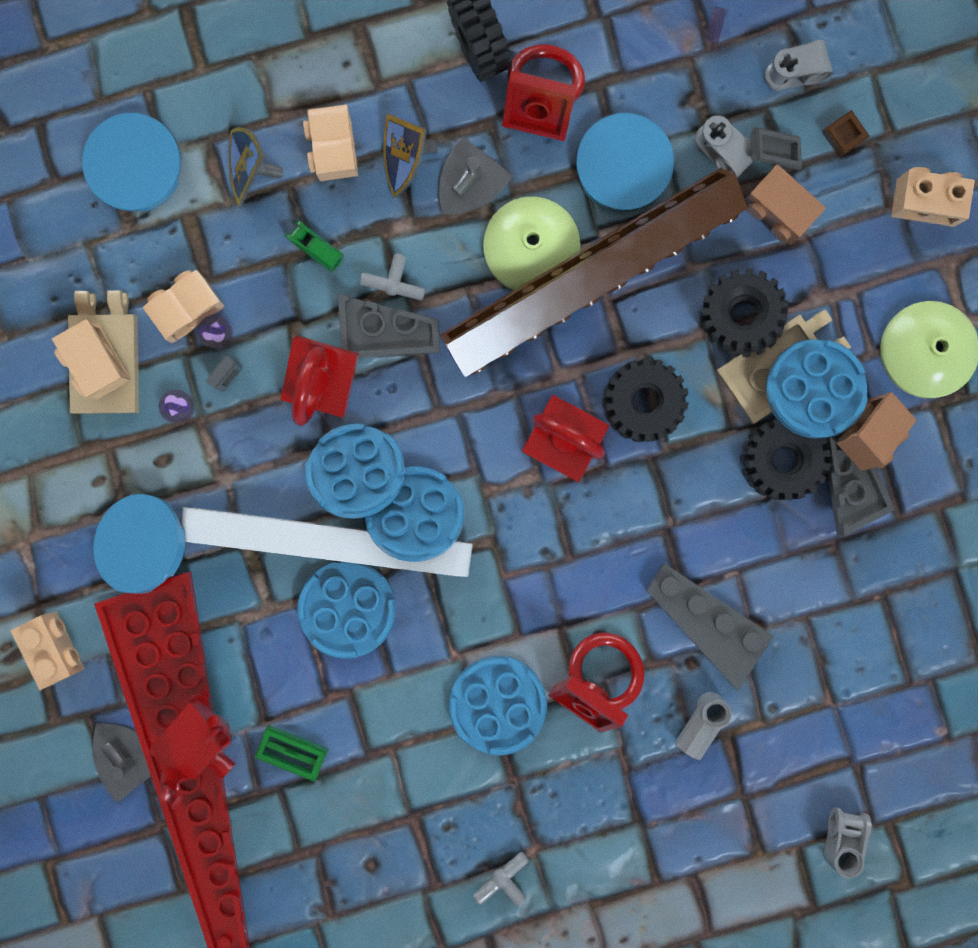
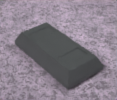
M759 127L753 128L750 135L751 160L772 165L778 164L779 166L798 170L802 169L801 140L799 136Z

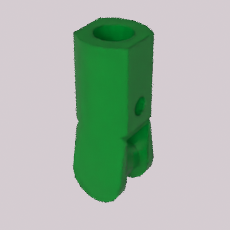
M296 220L295 224L297 226L290 235L286 233L285 238L328 271L334 272L343 261L344 254L302 222ZM308 234L312 237V240L305 247L301 244V241Z

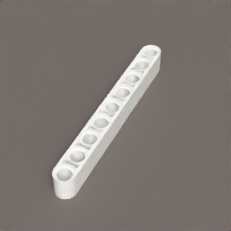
M183 507L181 527L185 530V542L452 576H469L473 544L456 541L446 552L436 558L421 562H408L395 559L381 551L365 529Z

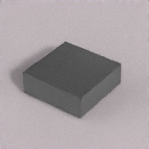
M226 355L206 382L217 390L225 391L242 370V365Z

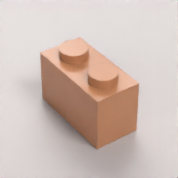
M778 164L745 199L748 212L755 219L766 222L772 228L771 232L777 239L782 242L787 241L790 245L799 239L826 209L822 203Z
M891 391L869 399L860 418L844 431L836 443L861 471L875 467L879 469L892 461L894 458L893 452L908 439L910 435L909 430L917 420Z

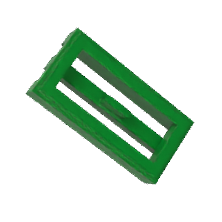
M268 725L254 758L315 782L329 749ZM271 736L273 738L291 744L295 747L318 755V758H315L313 756L290 748L269 738ZM268 747L314 766V768L310 770L266 752L265 748Z

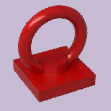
M539 44L527 47L514 56L512 68L508 69V88L502 127L565 141L573 104L579 98L585 86L584 69L574 55L558 46ZM539 58L553 59L569 69L572 75V84L521 73V70L531 60Z
M297 335L293 338L280 400L292 403V419L296 425H306L315 410L342 418L346 415L360 353Z
M552 394L542 414L533 416L532 423L535 427L521 451L579 483L591 459H601L604 456L605 450L600 443L610 425Z
M612 633L590 635L575 647L570 657L569 678L554 684L547 696L600 733L622 727L628 717V714L622 711V709L628 707L637 699L644 684L645 674L642 659L635 647L619 635ZM596 647H614L624 654L630 664V684L627 690L618 697L609 699V695L602 688L583 680V660L588 652Z

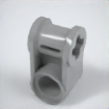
M817 40L779 51L774 57L773 63L765 71L764 79L767 86L773 90L782 91L802 85H814L830 78L833 75V69L825 41Z
M712 116L695 134L697 148L716 165L717 169L722 168L733 172L738 178L753 162L751 160V141L744 137L723 116ZM712 131L717 134L715 139L710 137Z
M833 807L828 818L824 858L842 877L855 878L860 875L864 868L867 843L871 834V819L866 813L854 815L844 813L841 808ZM849 852L848 860L843 864H838L840 856L843 853Z

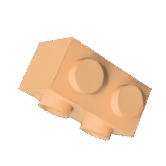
M924 167L911 168L897 178L891 217L952 227L969 219L974 179L963 178L962 174L956 172L944 174L930 173L931 170Z
M85 319L52 338L57 348L54 350L55 355L64 367L69 368L74 377L71 379L72 385L81 396L98 400L132 380L98 322Z
M57 611L40 615L10 630L39 691L85 669L80 655L74 648L66 631L65 624L60 619Z

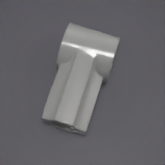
M715 692L702 694L696 703L695 712L675 741V745L692 758L701 760L720 729L730 723L732 718L730 706ZM711 705H721V710L716 716H707L706 712Z

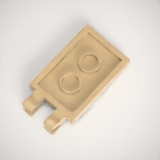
M121 290L108 291L107 302L111 315H96V294H89V291H75L74 302L78 315H68V329L85 319L98 322L132 380L97 400L85 398V396H81L75 390L71 379L74 377L69 370L70 413H139L138 316L128 314V294L122 293Z
M826 309L817 313L806 322L799 314L786 323L781 337L777 338L776 344L771 349L767 346L764 353L757 355V352H752L751 357L743 358V353H741L716 370L751 424H755L772 412L766 397V379L772 363L785 349L794 343L805 340H817L813 333L832 321ZM844 336L835 340V342L845 346L847 349L851 348Z

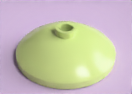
M522 197L502 206L489 221L484 235V256L493 276L502 285L514 291L580 251V236L574 220L563 207L546 198ZM534 235L539 239V242L536 245H530L526 240L527 237Z
M938 301L915 303L898 312L885 328L880 346L882 364L888 377L902 391L920 398L943 397L963 387L975 372L978 364V335L968 317L957 308ZM937 341L941 342L943 345L942 352H939L936 349Z

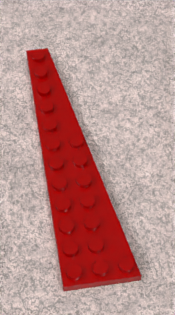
M191 571L167 579L149 593H124L94 603L157 796L161 792V773L169 766L150 755L147 751L189 702L198 696L203 699L213 712ZM207 767L195 780L189 778L179 784L178 792L182 795V798L175 809L166 800L161 799L159 802L207 947L250 948L224 778L220 779Z

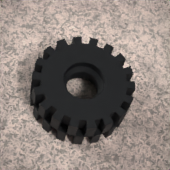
M447 0L448 12L456 31L455 34L476 78L482 82L512 68L511 53L507 47V39L502 32L503 28L497 19V13L491 6V1Z
M746 268L745 274L739 275V269L731 271V277L727 278L723 274L718 278L717 285L712 283L709 287L708 296L705 295L703 301L704 331L708 333L709 341L711 344L715 342L719 351L729 350V356L736 357L737 353H743V358L751 357L752 352H757V355L765 352L767 346L771 349L776 344L777 338L781 337L786 325L788 301H785L786 293L783 288L778 289V281L774 277L769 281L766 279V272L760 270L757 276L753 275V269ZM741 303L753 305L758 312L756 321L748 326L736 324L731 317V312L736 305Z
M642 358L639 361L633 360L615 372L605 386L603 392L605 396L602 399V406H605L606 411L604 413L606 420L609 419L612 424L611 428L621 433L620 436L625 439L629 438L634 442L655 441L674 432L677 429V425L683 422L685 418L683 414L688 409L689 402H686V396L689 395L688 389L683 388L682 382H684L682 376H677L674 373L676 369L671 365L668 367L663 365L664 361L658 359L650 361V358ZM649 388L656 393L658 404L653 412L641 413L634 407L633 396L638 389Z
M777 419L759 425L757 430H753L748 435L750 439L745 441L742 446L745 449V453L740 455V462H744L745 468L741 470L743 476H748L749 481L747 483L750 487L758 489L757 493L760 495L768 496L769 499L774 500L802 499L806 497V494H812L818 490L815 487L817 484L824 483L826 477L822 475L824 471L830 470L831 465L825 462V457H831L830 449L824 450L823 444L828 443L825 438L800 436L788 430ZM779 447L790 448L796 456L795 466L788 472H780L772 464V455Z

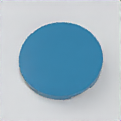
M123 113L106 119L92 131L83 149L82 169L88 186L104 203L112 208L123 211L145 212L163 204L176 190L179 184L182 154L174 136L159 121L144 114Z
M632 113L613 114L596 122L582 138L576 156L577 175L585 194L598 206L619 213L639 210L654 203L668 186L674 168L672 146L664 131L650 119Z
M827 339L826 341L805 340L796 342L785 349L774 360L769 369L766 379V397L769 407L777 420L795 434L819 439L837 435L851 427L860 418L866 407L868 398L864 375L865 370L859 359L849 349L835 341Z
M359 423L343 425L323 435L318 440L319 443L313 449L305 465L306 483L314 500L327 512L343 518H363L383 510L396 498L405 478L403 455L399 445L392 436Z
M405 467L404 482L396 498L383 510L365 517L367 531L375 545L395 559L421 562L436 558L446 552L456 542L462 531L464 523L462 496H460L454 485L442 473L427 467Z
M146 494L127 496L117 501L106 511L97 527L93 553L98 572L108 585L118 591L133 594L152 592L153 589L165 582L169 576L173 577L177 571L185 550V530L181 527L173 506L165 500Z
M336 561L323 566L306 581L299 595L297 615L303 632L316 649L331 657L352 659L370 653L387 638L396 617V600L388 580L374 567L365 564Z
M488 656L471 663L457 677L450 694L449 713L455 731L465 743L489 755H509L524 749L535 739L547 715V698L539 677L525 663L508 656Z

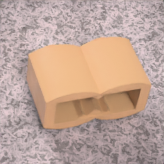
M339 105L308 110L309 120L303 121L306 140H312L313 152L307 153L310 172H316L319 181L358 176L353 130L348 106Z
M187 270L179 274L174 279L175 284L170 289L155 291L147 298L148 303L143 307L165 340L170 343H174L190 333L199 324L211 318L225 306L198 270L193 272Z

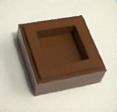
M852 110L822 131L839 158L870 137Z

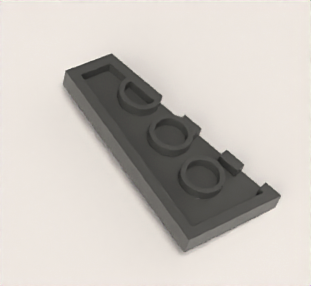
M662 563L645 590L738 691L774 636L665 563Z

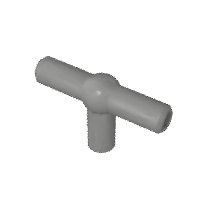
M401 254L393 256L388 278L365 272L361 274V285L385 291L389 295L398 294L423 300L425 293L423 287L400 282L406 261L405 256Z
M519 852L503 868L495 870L492 878L473 894L474 900L479 905H482L501 888L516 906H521L525 902L526 896L514 884L511 878L529 862L527 856L523 852Z

